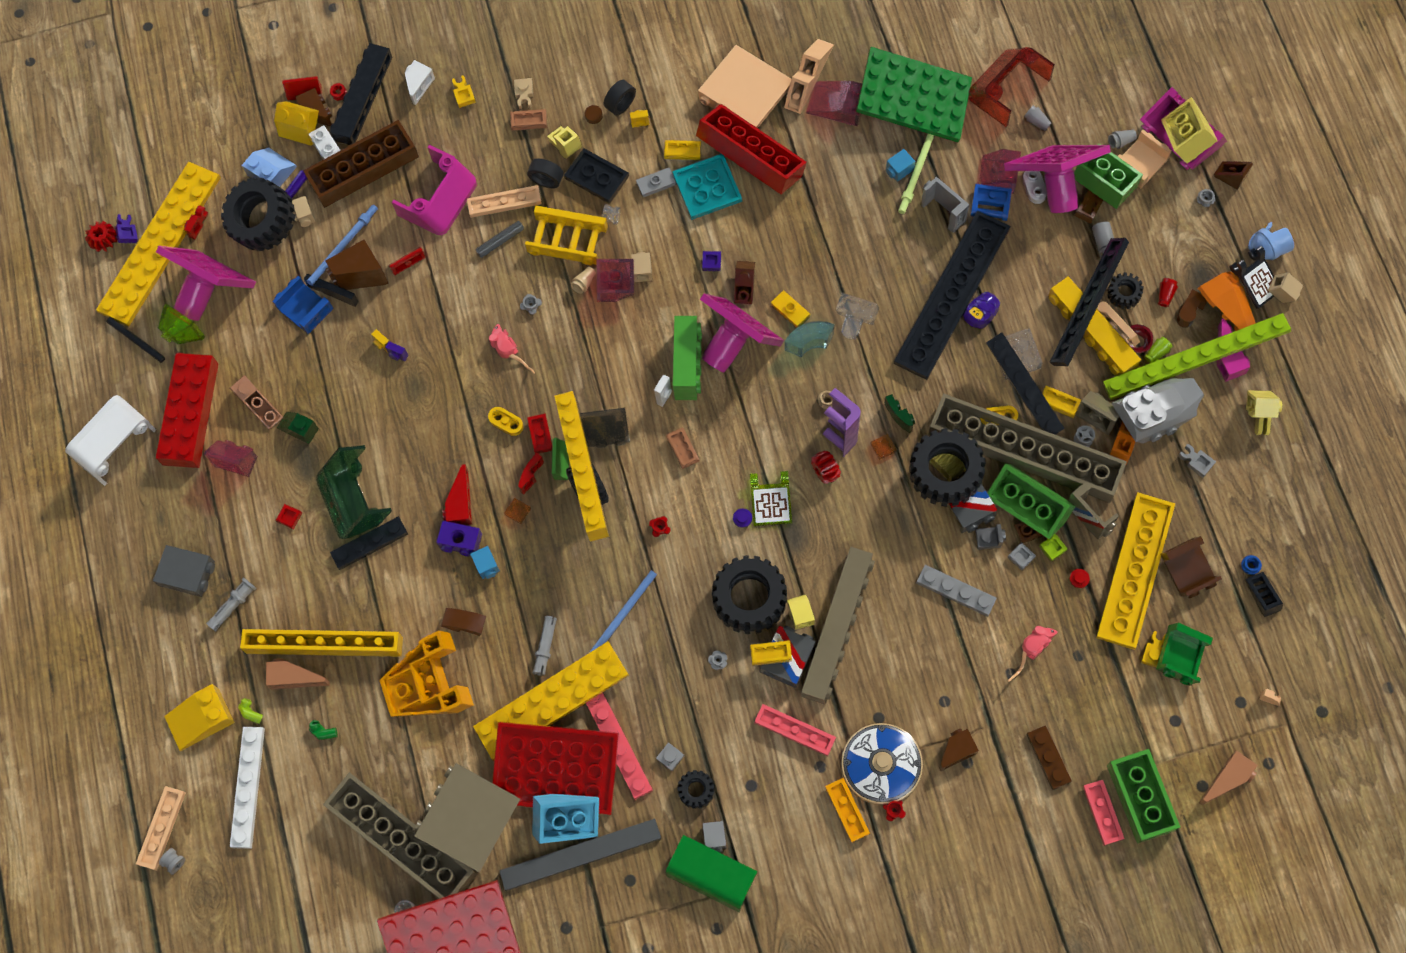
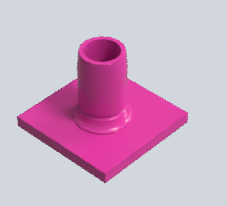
M1052 145L1004 163L1005 171H1044L1050 212H1069L1078 208L1073 167L1110 153V145Z
M158 246L156 253L189 270V274L186 275L173 308L176 313L188 319L200 320L215 288L214 285L254 288L256 281L198 250Z
M705 293L700 298L702 302L725 318L724 324L720 326L701 356L705 362L724 373L750 336L761 344L781 346L785 341L727 298Z

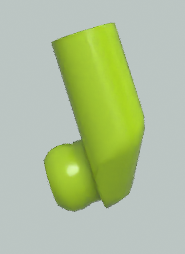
M242 699L238 709L243 718L260 724L263 715L252 711L250 707L252 704L251 700Z

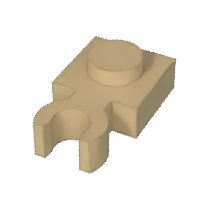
M532 78L514 80L515 97L518 99L519 109H522L523 103H528V107L531 108L530 97H533Z

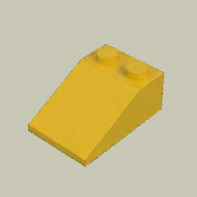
M213 684L194 693L164 716L179 751L235 723L220 690Z

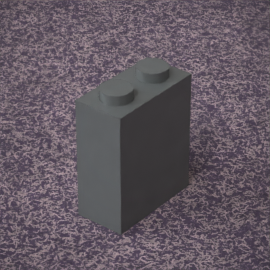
M166 545L153 582L160 587L202 597L208 588L209 576L215 569V561L208 555Z

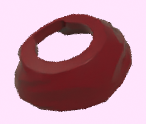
M1131 325L1130 328L1144 339V345L1139 348L1132 345L1129 346L1135 353L1146 352L1153 343L1151 330L1144 325Z

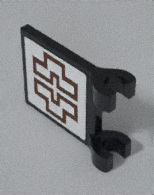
M1262 246L1256 250L1253 248L1248 252L1250 258L1255 261L1247 267L1244 260L1238 263L1234 262L1229 266L1230 270L1240 278L1256 309H1259L1274 297L1268 291L1274 275L1265 260V250Z

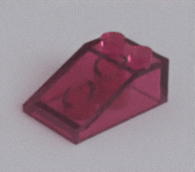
M817 81L806 113L858 126L862 114L857 113L856 108L862 83L854 81Z

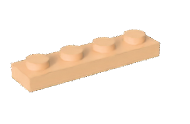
M538 185L467 198L470 218L542 204Z
M165 786L136 865L157 871L159 860L163 856L186 792Z

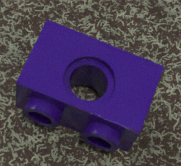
M442 521L436 543L444 552L452 553V551H456L463 556L470 557L471 553L479 549L482 532L480 528ZM463 537V541L455 543L456 538Z

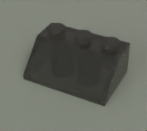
M625 408L580 413L588 448L595 446L597 448H604L612 444L622 446L630 442L629 424Z

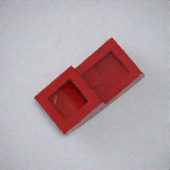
M537 452L527 463L519 480L518 487L523 495L537 482L533 474L544 464L542 456Z

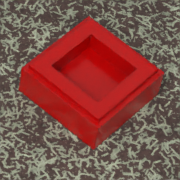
M284 504L275 521L294 530L302 512Z

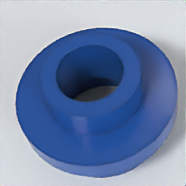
M1253 555L1246 556L1241 562L1242 570L1249 575L1257 574L1262 567L1259 558ZM1248 563H1252L1254 568H1249Z

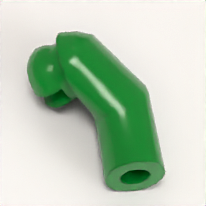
M317 720L309 723V731L319 740L338 737L336 727L325 729Z

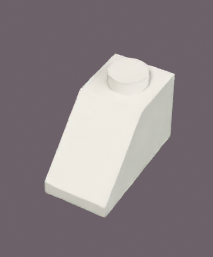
M414 60L406 68L405 77L412 103L416 105L435 77L431 68Z

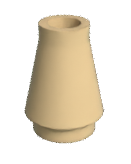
M587 267L573 278L571 283L572 289L579 294L586 292L593 277L596 275L595 270Z

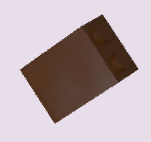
M365 240L325 260L328 265L326 271L333 284L339 285V287L345 290L389 284L381 266Z

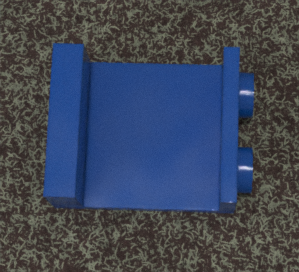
M299 276L292 279L282 292H279L272 301L281 313L307 334L334 309L328 299L317 295L304 284Z

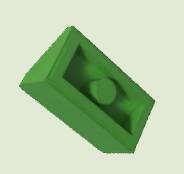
M554 438L552 476L555 480H568L566 469L569 468V456L565 441Z

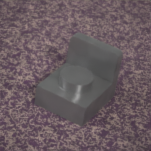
M997 524L993 528H982L975 531L978 550L1001 548L1003 541H1006L1005 530L1001 529V524Z

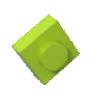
M1056 534L1039 546L1051 562L1068 549Z

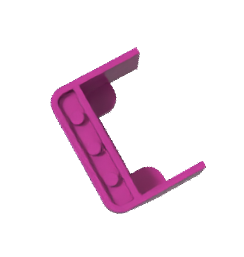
M429 145L427 148L432 161L439 164L440 169L447 173L430 201L418 198L409 207L396 200H393L392 204L397 216L436 235H444L448 232L466 204L467 198L473 193L477 186L475 176L454 156Z

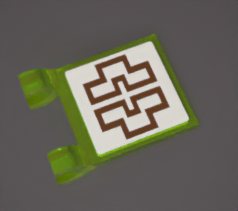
M780 471L781 483L759 485L758 474H750L754 526L792 523L788 471Z

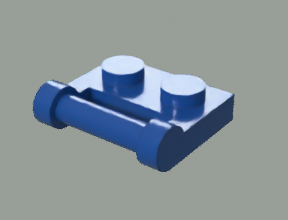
M975 184L971 216L974 217L977 211L990 217L1001 218L1002 221H1007L1012 189ZM978 204L1002 207L1003 211L978 208Z

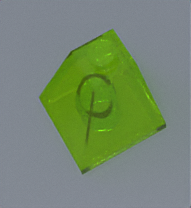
M168 304L164 305L158 329L162 333L161 337L169 343L173 341L178 345L205 338L194 321Z

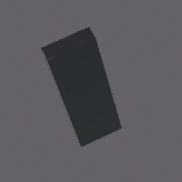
M305 275L304 281L308 287L354 307L357 306L359 301L355 293L320 278L311 286L307 283L311 275Z

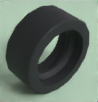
M619 80L607 92L603 102L604 107L614 115L622 114L633 102L636 88L625 80Z
M540 158L532 160L527 172V176L534 183L551 189L559 187L564 174L557 164Z

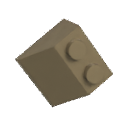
M1092 391L1083 398L1076 413V416L1107 435L1110 434L1120 419L1112 403L1105 400L1101 394Z

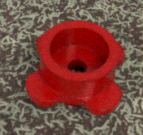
M665 516L650 520L649 526L652 527V535L654 537L670 533L671 529L667 525L668 519Z
M902 800L883 804L888 821L891 822L896 818L903 819L906 812L903 810Z

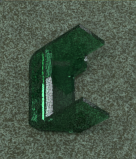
M365 445L338 448L317 473L316 481L340 539H350L379 526L392 512L391 508L369 509L358 484L357 478L362 471V465L358 457L366 449Z

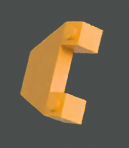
M438 630L422 638L418 645L412 651H409L399 664L396 663L379 680L391 717L452 714L474 706L468 687L456 685L449 688L440 658L456 651L451 633Z

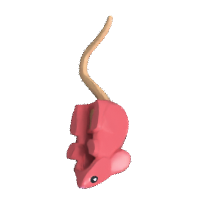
M497 324L489 336L491 346L496 349L500 357L515 359L535 374L532 368L515 355L518 353L515 342L511 337H508L509 334L506 329L502 331L500 325Z
M1042 626L1034 628L1032 634L1027 636L1022 643L1021 666L1008 682L1023 670L1026 657L1028 656L1034 660L1052 641L1051 639L1058 631Z

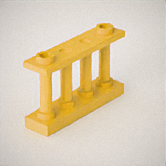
M535 205L534 215L535 219L539 222L534 241L525 242L528 253L534 256L545 255L578 261L585 265H598V256L594 253L598 234L600 232H607L608 224L606 218ZM546 223H555L556 228L551 245L540 244ZM564 226L574 227L569 249L558 247ZM582 229L592 231L586 252L576 250Z

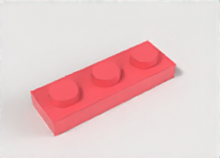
M1100 780L1084 785L1083 790L1103 845L1124 840L1125 838L1104 781Z

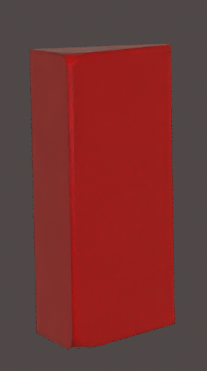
M318 76L282 80L288 101L297 100L296 96L314 88L318 94H322V85Z
M418 247L388 266L392 273L397 275L426 257L423 249Z

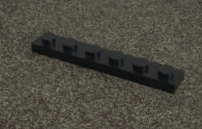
M1001 332L987 341L986 345L1040 428L1054 435L1065 429L1004 334Z

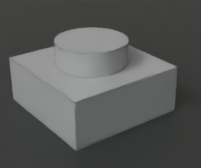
M668 742L656 757V760L670 771H673L683 759L684 754Z

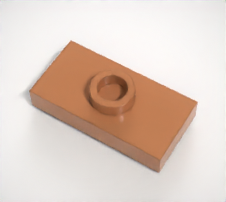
M546 109L510 112L512 131L547 128Z
M683 427L666 435L682 469L699 462V458Z

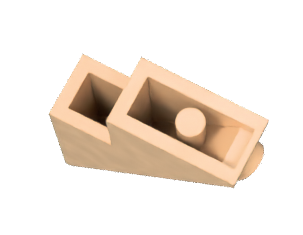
M817 39L805 51L799 71L792 77L784 108L801 114L834 44Z

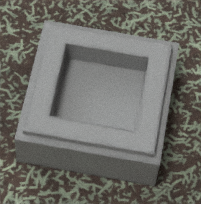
M1021 542L1007 558L1020 570H1023L1036 555Z

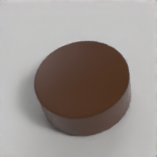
M591 105L586 108L585 119L588 123L597 124L602 120L603 113L599 106Z

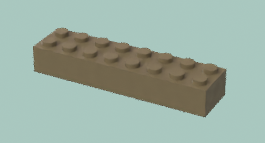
M350 772L323 804L439 899L465 891L477 875L468 866L418 838L416 839L414 837L416 833L413 832L416 825Z

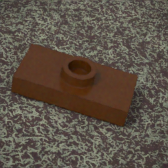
M1088 189L1074 216L1092 223L1103 199Z

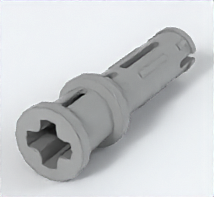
M243 577L241 584L231 591V596L206 624L214 631H217L240 603H245L246 597L257 588Z

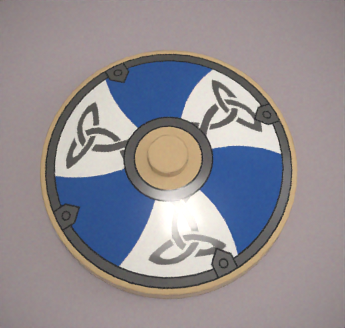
M877 723L865 726L852 735L844 748L841 767L846 784L857 797L871 804L883 805L891 801L903 800L914 791L922 775L923 760L921 751L910 734L897 726Z

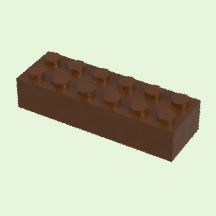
M397 120L303 170L323 207L326 208L417 159L419 155L400 121Z

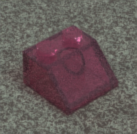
M1001 149L983 155L978 184L1012 189L1011 194H1014L1018 171H1005L1004 163L1020 158L1021 152Z
M597 259V302H617L634 295V259Z
M217 440L204 452V455L214 467L250 477L258 457L251 447L246 445L239 447L229 440H225V442Z

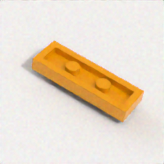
M844 778L826 785L825 789L851 843L870 835Z

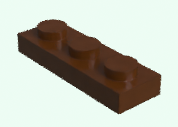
M1046 725L1028 732L1026 735L1051 789L1054 790L1071 783L1072 780Z

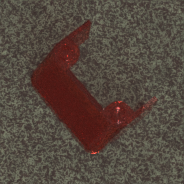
M1023 47L1005 50L969 88L968 99L1005 127L1009 125L1012 110L998 101L1003 94V89L999 84L1021 62L1048 82L1052 78L1055 64L1033 48Z

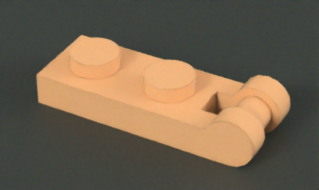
M1100 302L1097 309L1106 319L1110 320L1109 323L1115 330L1118 329L1122 333L1120 336L1127 344L1130 342L1134 347L1139 344L1140 340L1137 334L1108 303Z

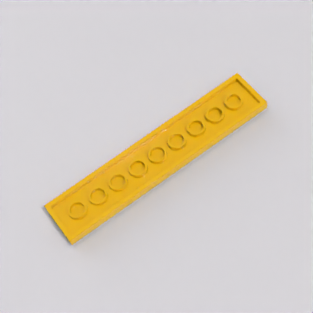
M188 161L96 309L98 313L108 318L112 317L128 327L131 325L170 261L156 253L158 246L179 247L186 235L184 231L186 221L190 219L192 214L195 215L198 205L202 207L205 205L221 179L219 174Z

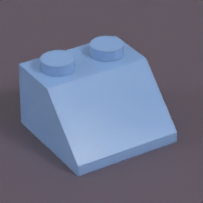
M265 148L252 152L242 164V167L250 178H264L281 187L296 169L297 165L272 149Z

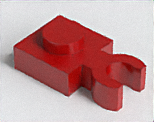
M198 205L195 215L192 214L190 219L186 221L184 231L189 238L196 240L203 227L202 222L208 216L205 207Z

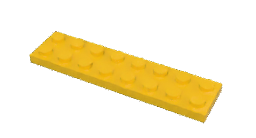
M1137 492L1096 638L1133 650L1136 649L1175 503Z
M607 641L473 727L491 759L495 761L498 722L550 726L630 675L610 642Z

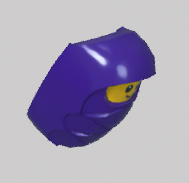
M990 292L982 293L966 308L963 314L965 322L972 327L983 329L996 316L999 311L1000 301Z

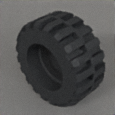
M259 177L256 179L249 178L247 182L243 180L238 183L239 186H234L231 189L230 195L227 194L225 198L226 202L222 206L224 211L221 213V219L224 221L222 222L223 228L229 237L248 249L257 251L270 250L274 248L273 245L278 246L282 243L281 240L283 238L286 239L288 231L292 230V221L295 220V214H293L295 211L294 204H292V199L286 191L269 180ZM267 201L268 208L265 218L260 224L250 228L249 218L252 210L258 204Z
M947 428L941 429L940 433H937L936 430L930 432L929 437L927 435L923 436L920 443L915 445L911 455L909 472L910 480L914 483L913 488L916 492H921V497L924 500L927 497L931 499L930 503L936 505V502H940L941 506L947 507L948 503H952V506L959 505V501L965 503L969 500L970 496H974L977 493L984 477L986 462L985 458L982 457V448H977L978 442L975 439H968L969 434L965 432L963 435L959 434L957 429H953L952 432H948ZM951 454L963 462L965 474L956 481H942L930 472L929 462L937 455Z
M749 555L743 556L742 560H738L736 557L732 559L731 564L726 563L722 566L723 570L718 571L716 580L713 581L712 600L714 610H716L718 618L724 621V625L728 628L730 626L733 627V631L738 633L742 630L745 634H751V631H756L757 634L761 633L764 628L770 629L774 622L777 623L780 620V616L784 613L787 603V586L785 585L783 574L779 573L776 565L772 566L771 561L767 559L764 561L760 560L759 556L749 559ZM748 579L761 582L768 590L767 602L756 610L738 608L731 599V591L737 583Z

